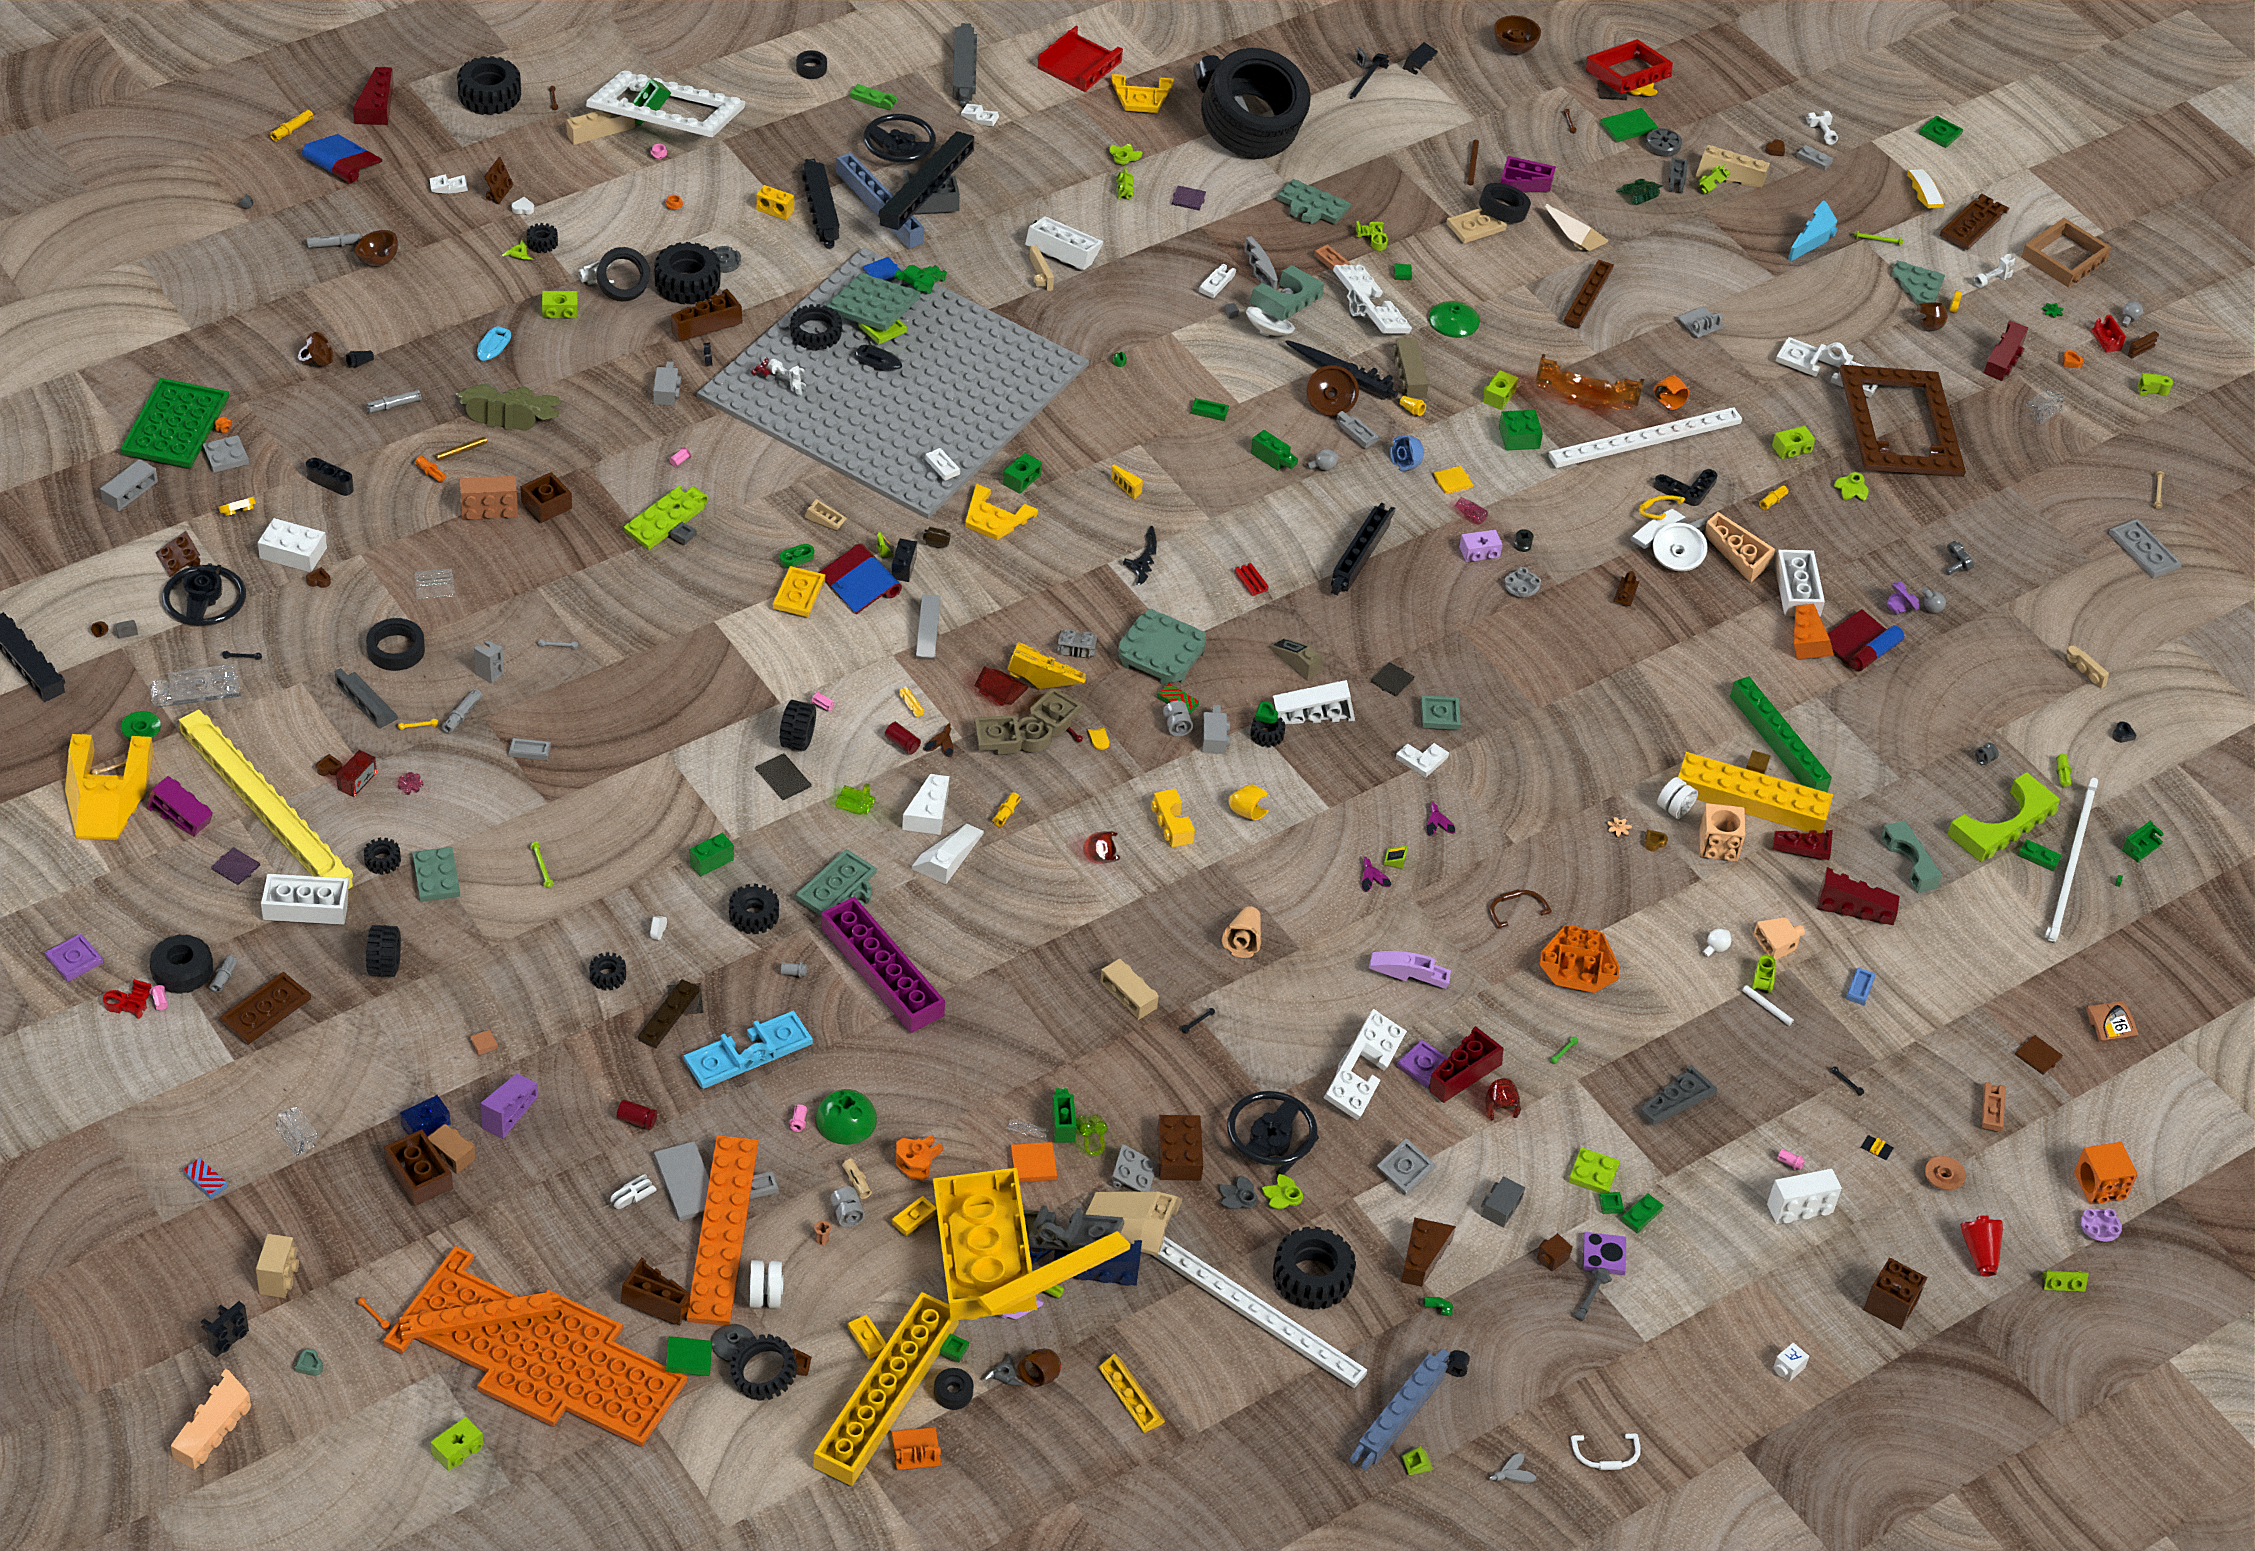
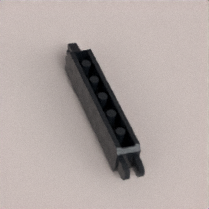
M805 159L804 168L801 171V180L804 181L803 186L804 192H806V200L810 202L809 212L813 213L812 224H815V235H818L820 242H824L826 248L831 249L835 246L834 241L839 239L840 224L825 166L823 163H817L815 159Z
M1382 502L1378 507L1374 506L1334 568L1331 580L1332 594L1338 596L1341 590L1348 592L1389 528L1396 510L1395 507H1390L1389 511L1385 510V504Z

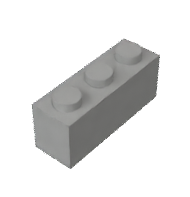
M139 459L100 488L102 502L119 512L158 482L156 468Z

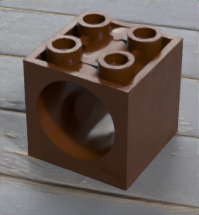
M1889 1257L1871 1287L1863 1310L1902 1330L1920 1299L1928 1277Z

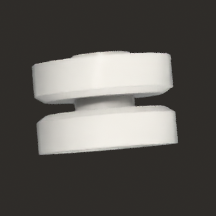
M751 1260L750 1308H761L764 1295H768L767 1305L769 1309H780L784 1280L782 1261H770L768 1274H764V1262L762 1260Z

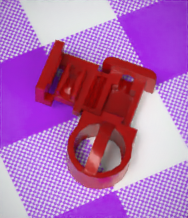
M134 979L133 991L128 996L126 993L118 990L106 992L103 996L105 1009L119 1014L121 1011L136 1014L137 1019H140L143 1015L142 1010L145 1011L147 1009L146 1000L150 995L151 984ZM112 998L120 1001L116 1004L107 1003Z

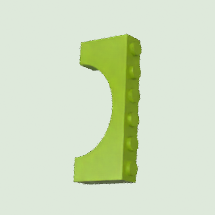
M2026 772L2014 780L2010 791L2020 807V813L2015 818L2002 823H1984L1963 814L1951 822L1947 835L1982 862L1987 858H1992L2000 849L2004 850L2010 842L2017 841L2025 832L2029 833L2035 825L2042 824L2047 817L2054 816L2059 810L2060 798Z

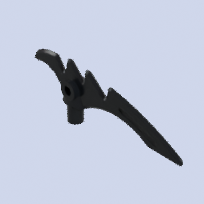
M1153 526L1149 527L1146 534L1147 546L1144 553L1134 560L1124 559L1123 565L1131 567L1138 574L1139 578L1136 585H1141L1147 580L1148 575L1144 571H1152L1148 563L1154 564L1150 554L1155 555L1157 550L1156 534ZM1150 535H1152V548H1150Z

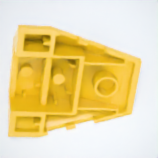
M1021 642L1017 643L1007 669L1011 671L1010 674L1017 678L1025 677L1038 689L1082 684L1086 680L1085 673L1067 664H1061L1051 656H1044L1040 654L1039 650Z

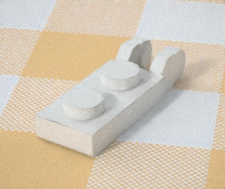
M1222 264L1201 284L1199 292L1214 298L1232 280L1236 274V269L1232 268L1225 273L1227 265Z

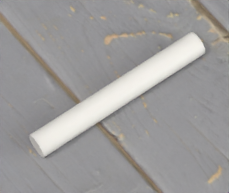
M1748 985L1743 988L1742 991L1788 1026L1793 1023L1794 1019Z

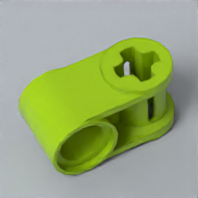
M1762 955L1759 958L1752 983L1753 990L1757 988L1766 990L1770 994L1772 993L1776 968L1774 957Z

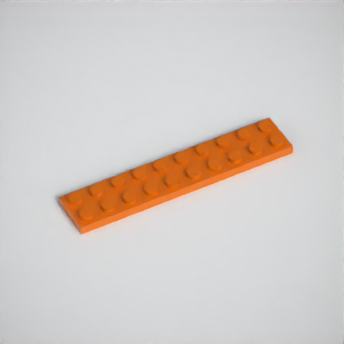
M718 1135L716 1137L691 1288L690 1306L687 1312V1322L723 1326L730 1325L759 1146L758 1139Z

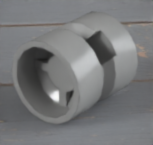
M1172 701L1164 707L1163 714L1171 735L1177 737L1184 736L1192 730L1193 724L1186 703L1183 701Z
M843 1187L831 1195L830 1201L841 1226L852 1227L863 1221L865 1212L855 1188Z

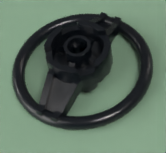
M888 114L874 119L867 125L863 133V140L865 146L873 155L886 161L905 163L916 161L929 155L935 146L936 135L932 127L918 117L907 114ZM894 120L909 121L926 130L929 135V142H916L915 135L901 132L898 129H893L888 133L877 125ZM870 138L881 148H883V150L880 151L877 148H875L871 143Z
M211 563L189 567L178 572L166 583L162 592V603L167 613L182 623L194 626H209L230 619L242 608L246 599V587L242 579L233 571L221 565L216 566ZM220 575L227 576L238 587L239 595L236 603L221 615L203 618L207 607L215 605L216 600L222 595L223 587ZM181 579H183L184 594L187 601L186 616L177 612L170 603V592Z
M1261 1091L1247 1095L1234 1105L1227 1119V1131L1232 1144L1243 1157H1247L1253 1163L1278 1166L1296 1162L1310 1152L1317 1139V1123L1313 1113L1303 1102L1282 1092ZM1275 1099L1284 1101L1274 1114L1265 1113L1263 1117L1254 1121L1251 1127L1250 1142L1244 1146L1235 1130V1122L1239 1112L1248 1104L1258 1100ZM1299 1111H1301L1309 1125L1308 1140L1297 1152L1280 1157L1290 1147L1292 1126Z

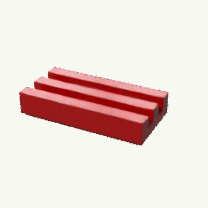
M1248 563L1247 566L1242 565L1241 568H1235V574L1252 596L1268 591L1269 586L1252 563Z

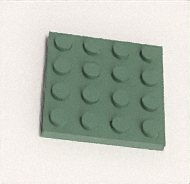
M860 273L826 306L827 309L833 308V311H837L838 315L843 318L886 331L920 299V292L881 278Z

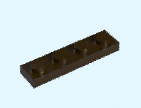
M681 979L640 1032L638 1041L657 1048L699 993V986Z

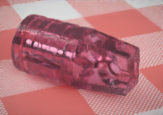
M1460 497L1455 504L1466 517L1472 519L1477 524L1483 523L1488 515L1487 510L1465 498Z

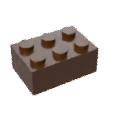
M1159 1115L1157 1135L1160 1180L1201 1181L1203 1172L1201 1116Z
M422 1129L384 1146L385 1162L414 1206L453 1189L451 1171Z

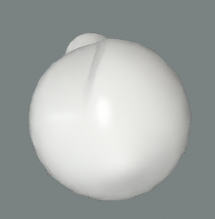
M1720 928L1711 931L1707 939L1709 946L1703 953L1709 957L1714 951L1723 952L1727 950L1732 942L1730 931Z

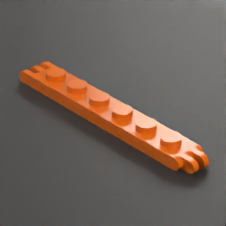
M550 1292L403 1316L398 1319L400 1331L402 1332L401 1338L406 1340L552 1315L555 1313V1310L563 1308L561 1295H552Z

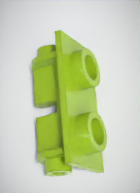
M1725 164L1721 167L1717 165L1711 170L1712 174L1709 177L1705 175L1699 180L1700 184L1696 187L1698 188L1701 185L1703 194L1710 193V191L1717 187L1714 180L1720 184L1729 178L1730 172L1727 169H1723Z
M1124 167L1116 178V181H1118V200L1122 196L1127 199H1131L1134 196V176L1127 172V167Z
M2047 1269V1271L2042 1273V1278L2045 1280L2044 1290L2085 1292L2089 1273L2081 1271L2061 1272Z

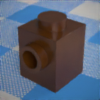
M1557 1233L1549 1240L1545 1239L1539 1245L1537 1259L1550 1271H1554L1570 1259L1573 1246Z

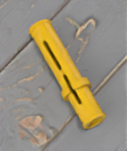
M307 109L289 122L282 123L278 129L270 133L271 139L277 142L284 136L291 135L295 129L312 120L313 113Z

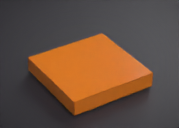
M1052 1142L1011 1145L1013 1168H1017L1019 1182L1057 1180Z

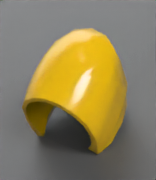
M1254 784L1240 788L1229 797L1230 808L1239 816L1251 820H1259L1269 812L1257 804L1260 799L1267 797L1268 793Z

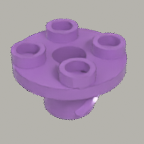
M1901 581L1894 582L1891 585L1896 593L1889 597L1886 604L1892 613L1898 615L1901 612H1905L1907 606L1915 612L1919 609V600L1914 594L1909 595L1907 593V588Z

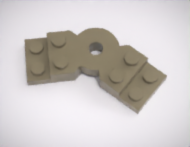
M1053 687L1030 708V716L1020 721L1013 715L975 717L974 724L979 751L997 750L998 755L1016 754L1021 749L1027 752L1043 751L1050 746L1052 737H1060L1071 726V721L1083 710V705Z

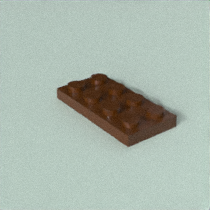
M282 972L222 1015L220 1022L249 1045L311 999V994L285 972Z

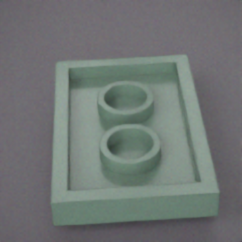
M453 847L413 852L420 902L460 897Z

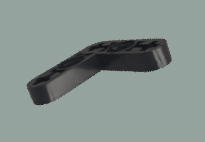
M1706 469L1699 475L1692 486H1689L1667 475L1660 474L1655 477L1654 488L1669 496L1684 497V503L1698 506L1716 484L1718 475L1716 471ZM1697 486H1703L1706 489H1700ZM1674 489H1680L1682 492H1677Z

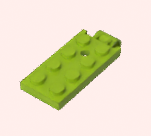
M679 485L623 527L624 532L647 550H650L668 537L671 531L681 522H688L704 510L709 497L695 486L690 487L687 492L682 491V486Z

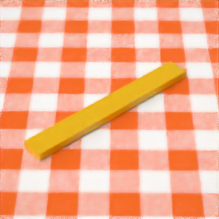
M1116 1231L979 1297L978 1303L990 1316H993L1130 1250L1131 1244Z

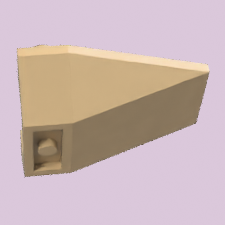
M1158 1191L1096 1192L1086 1215L1123 1217L1125 1224L1120 1234L1130 1244H1134V1240H1142L1141 1252L1158 1256L1164 1243L1167 1224L1171 1215L1177 1214L1182 1198Z

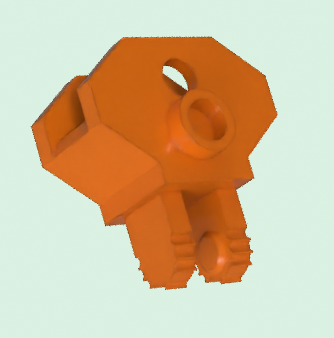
M932 1135L923 1140L920 1138L917 1140L902 1138L896 1142V1166L909 1179L923 1181L929 1177V1167L932 1164V1159L943 1152L944 1147L939 1143L929 1148L935 1142Z

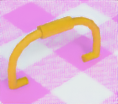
M1669 495L1649 498L1640 505L1639 513L1646 518L1662 520L1666 517V513L1654 515L1644 511L1656 501L1675 500L1678 504H1681L1685 501V498Z

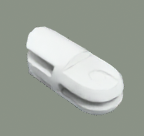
M643 1174L625 1184L622 1189L616 1191L611 1196L610 1201L611 1204H614V1208L622 1209L631 1203L644 1199L657 1190L652 1185L650 1179H647V1175Z

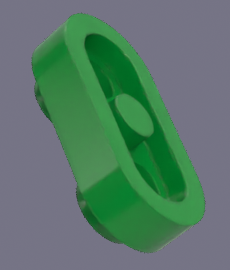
M801 544L784 550L780 553V564L789 568L790 566L795 567L814 559V547L809 544Z

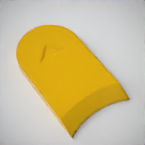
M1104 727L1087 729L1094 748L1105 750L1109 747L1110 742Z

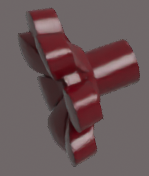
M766 357L761 365L758 364L750 373L753 376L762 373L766 378L770 374L766 368L769 359Z

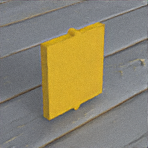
M1461 466L1433 472V476L1438 482L1437 485L1442 488L1445 494L1473 488L1474 486L1469 479V475L1465 473Z

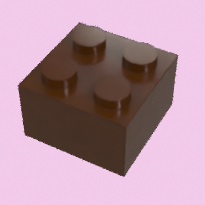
M552 472L520 486L521 502L541 523L572 509V493Z

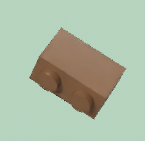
M446 1124L428 1137L446 1166L456 1174L475 1160L474 1144L470 1140H465L456 1129H451Z

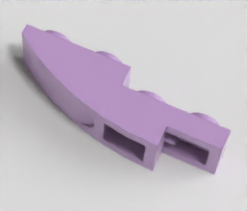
M1403 951L1373 952L1369 969L1407 981L1410 976L1447 989L1449 985L1451 970L1434 965L1435 958Z

